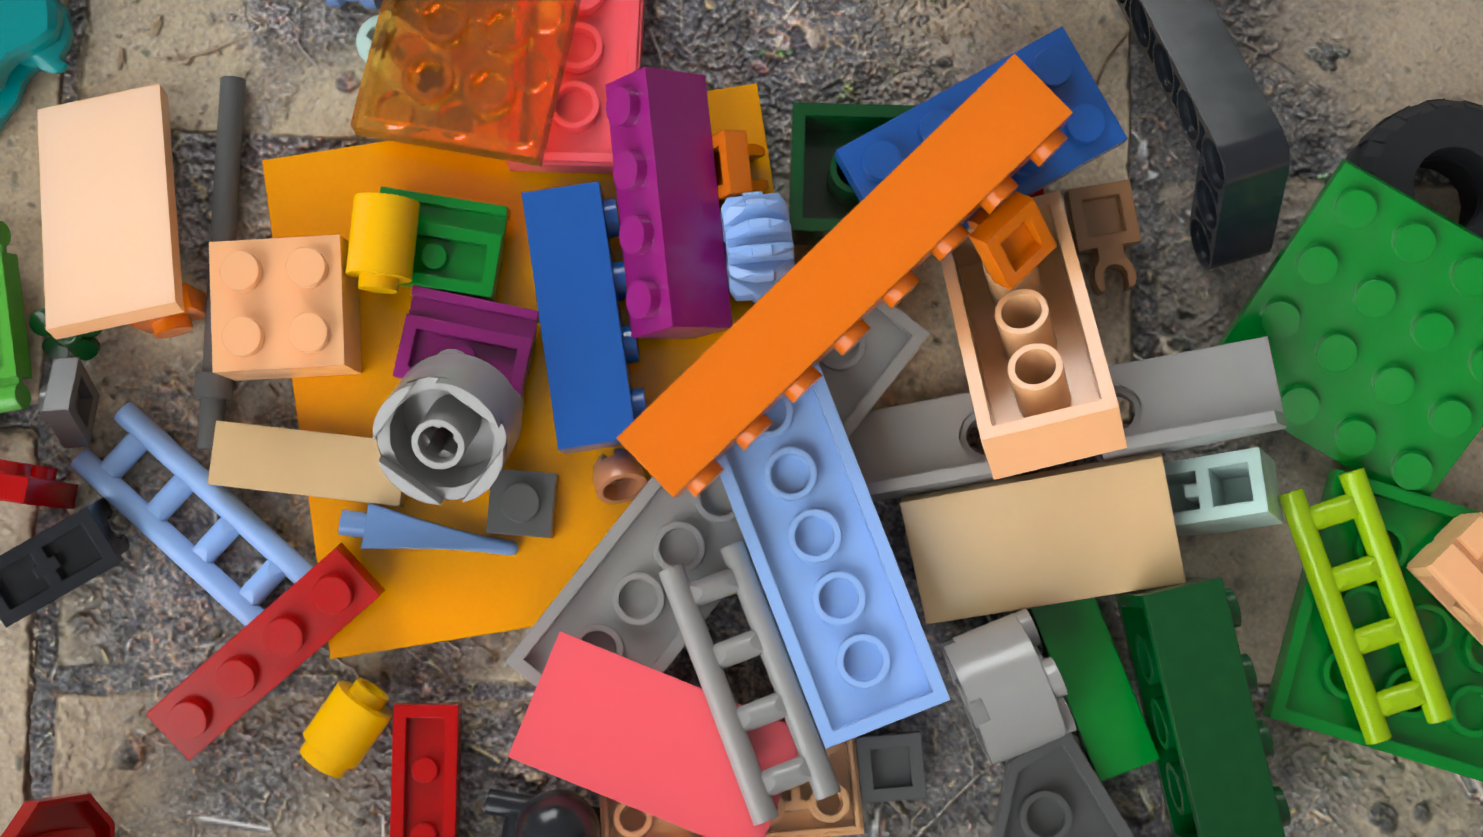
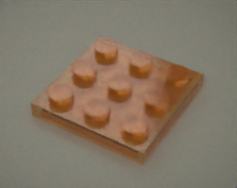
M382 0L350 123L351 128L360 136L542 167L581 0Z

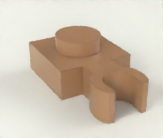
M1130 179L1068 189L1063 194L1077 255L1093 253L1095 264L1090 274V285L1094 294L1100 296L1106 292L1103 274L1107 269L1118 271L1123 278L1124 291H1129L1135 286L1137 276L1134 265L1125 256L1123 248L1136 246L1141 242Z

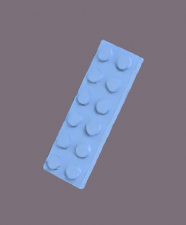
M818 363L815 368L822 374V377L799 400L792 403L784 396L766 413L774 423L745 451L735 443L717 462L725 469L720 478L825 749L947 702L950 700V697Z

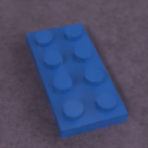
M1063 26L1014 52L1073 112L1066 125L1061 129L1069 139L1042 166L1038 167L1030 159L1011 177L1019 185L1015 191L1027 196L1115 149L1128 139ZM1014 53L837 149L834 158L858 200L861 202ZM967 221L964 224H962V226L966 230H969L971 228L969 227Z

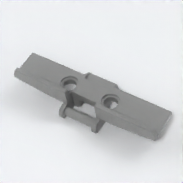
M1268 336L1108 366L1116 397L1124 398L1134 406L1135 417L1133 422L1124 429L1127 448L1102 454L1104 461L1157 451L1166 453L1285 429L1287 427ZM970 392L868 412L849 436L848 440L873 502L994 481L986 455L973 451L969 445V434L977 424ZM1016 475L1008 476V477H1004V478H1000V479L1016 477Z

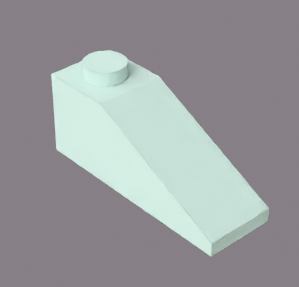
M1260 447L1163 463L1177 536L1224 533L1284 524L1282 507L1278 499L1280 493L1275 461Z

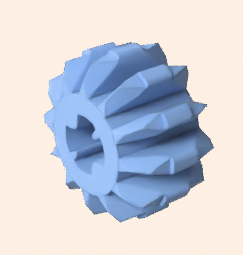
M745 192L742 193V196L726 198L721 207L720 216L729 293L736 301L752 300L753 303H756L795 266L789 210L786 206V201L779 193Z

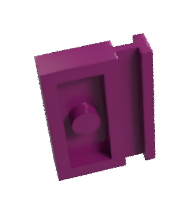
M413 285L411 292L413 297L409 314H406L393 377L402 380L406 373L420 361L437 355L442 350L457 349L466 355L474 356L494 366L507 378L523 400L536 343V332L538 324H540L539 312Z

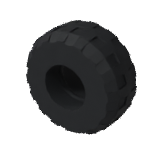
M1445 98L1426 100L1411 107L1409 105L1381 120L1348 153L1346 160L1414 199L1416 198L1413 185L1415 173L1419 167L1435 170L1445 176L1458 192L1461 205L1458 224L1483 238L1482 105L1466 100L1453 101L1446 100Z

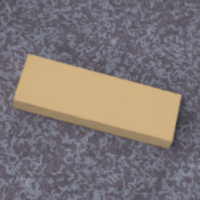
M216 420L208 476L209 485L404 507L405 493L395 487L382 471L378 462L381 455L376 438L373 440V438Z

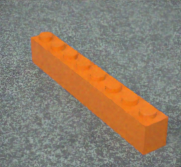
M1014 53L616 437L617 440L673 498L680 497L687 489L696 498L725 470L717 462L720 457L735 443L745 451L774 423L766 415L774 405L784 396L792 403H795L822 377V374L815 366L827 354L835 349L841 356H844L871 330V327L864 319L881 302L884 301L893 309L919 284L921 280L913 272L931 254L941 262L967 238L970 233L962 224L980 207L989 215L992 214L1014 193L1019 185L1011 177L1030 159L1038 167L1042 166L1069 139L1061 129L1066 125L1073 112Z

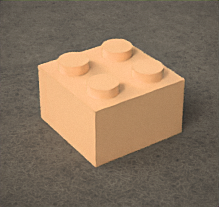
M341 235L209 242L213 373L234 381L362 374L359 279L346 274L349 242Z

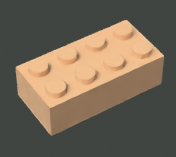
M1060 191L1032 197L1057 247L1012 290L994 283L969 235L951 254L941 261L979 435L994 480L1127 448L1119 404ZM970 228L967 231L971 234L974 229Z

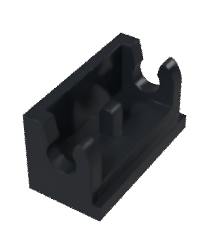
M104 497L0 555V620L5 628L124 561L121 554L129 549V540L125 535L117 537L110 528L108 519L112 517L113 510Z

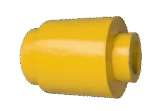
M357 677L353 683L345 680L338 681L303 732L305 742L299 749L302 757L317 770L334 778H343L348 769H356L393 717L391 710L385 705L389 700V696L380 687L361 677Z

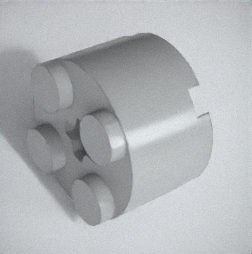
M457 349L442 350L437 355L420 361L402 378L382 404L374 420L373 440L376 437L381 455L378 462L383 473L403 493L424 503L441 505L443 500L464 499L462 502L476 499L493 485L519 439L522 427V414L524 412L522 397L514 390L507 378L494 366L474 356L466 355Z
M1026 609L1014 614L1011 613L940 644L941 652L953 684L957 685L964 703V711L991 765L1009 760L1065 737L1066 734L1076 730L1072 714L1063 696L1067 695V690L1062 676L1052 657L1043 660L1037 646L1041 645L1040 637Z

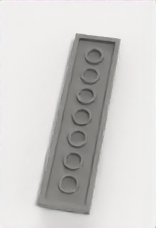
M884 301L864 319L871 327V330L849 352L841 356L833 349L819 362L848 438L930 335V332L895 306L891 309ZM652 476L505 662L537 687L555 641L561 631L664 673L683 649L685 642L659 572L683 563L690 582L727 568L720 549L744 540L720 476L696 498L688 489L680 497L673 498ZM721 599L700 607L704 620Z

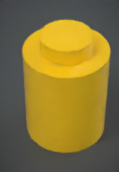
M364 192L354 195L346 274L359 279L358 289L375 293L394 294L398 293V283L412 282L420 203L418 201L386 193Z

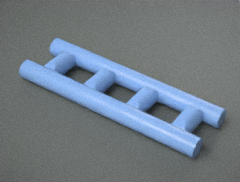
M133 402L124 405L114 417V420L128 434L105 459L101 461L92 451L86 449L78 454L70 465L77 474L244 626L265 610L260 604L285 577L296 583L314 567L225 486L209 485V471ZM147 450L174 474L149 503L121 479ZM193 492L220 516L218 521L196 545L192 544L167 521ZM239 534L267 559L242 588L214 564L216 559Z

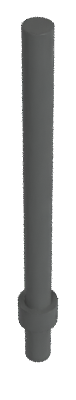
M237 76L220 77L210 242L234 241L237 235L246 80ZM208 264L202 372H195L193 398L200 400L197 449L212 451L216 420L225 421L226 401H233L234 380L213 373L210 267Z

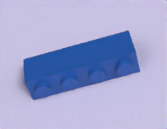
M599 181L522 193L558 450L564 454L622 446L616 437L648 407L644 387L633 389L629 364L640 362L638 339L631 337L630 325L623 326L620 301L626 300L627 294L624 261L614 263L610 239L619 237L620 232L616 198L605 200Z

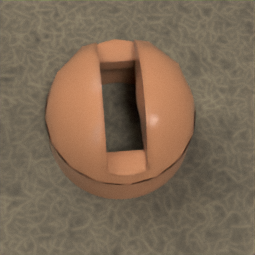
M615 448L614 455L609 457L603 453L598 457L593 466V482L597 497L602 502L608 504L629 502L634 500L647 484L643 466L628 450Z

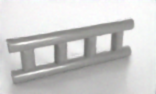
M742 540L720 549L727 567L726 569L690 582L682 563L660 571L659 576L753 825L756 826L779 816L772 799L774 795L807 782L811 785L816 801L839 793L841 789L745 541ZM737 593L751 630L713 644L700 607ZM761 655L775 693L737 707L723 669ZM785 718L799 756L762 771L748 732Z

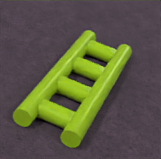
M1359 468L1338 475L1345 493L1344 495L1309 506L1304 489L1299 488L1278 495V499L1364 740L1367 745H1372L1392 738L1385 718L1387 716L1420 705L1428 724L1449 720L1454 715L1365 469ZM1354 519L1367 556L1331 567L1319 530ZM1376 581L1389 618L1354 630L1341 592ZM1399 643L1412 680L1376 692L1363 654Z

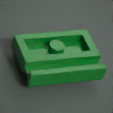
M381 186L380 193L404 196L420 203L412 282L398 283V286L412 288L414 285L477 299L495 301L506 241L505 232L511 213L507 206Z

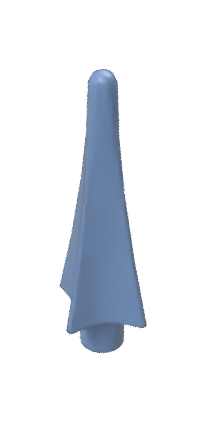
M368 503L367 513L343 509L339 522V535L363 538L361 549H450L509 556L516 555L519 551L518 543L512 540L453 529Z

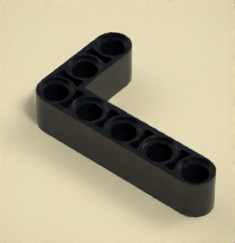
M1116 0L1199 160L1189 227L1191 242L1199 263L1205 270H1210L1269 253L1273 245L1290 168L1289 146L1277 117L1212 0Z

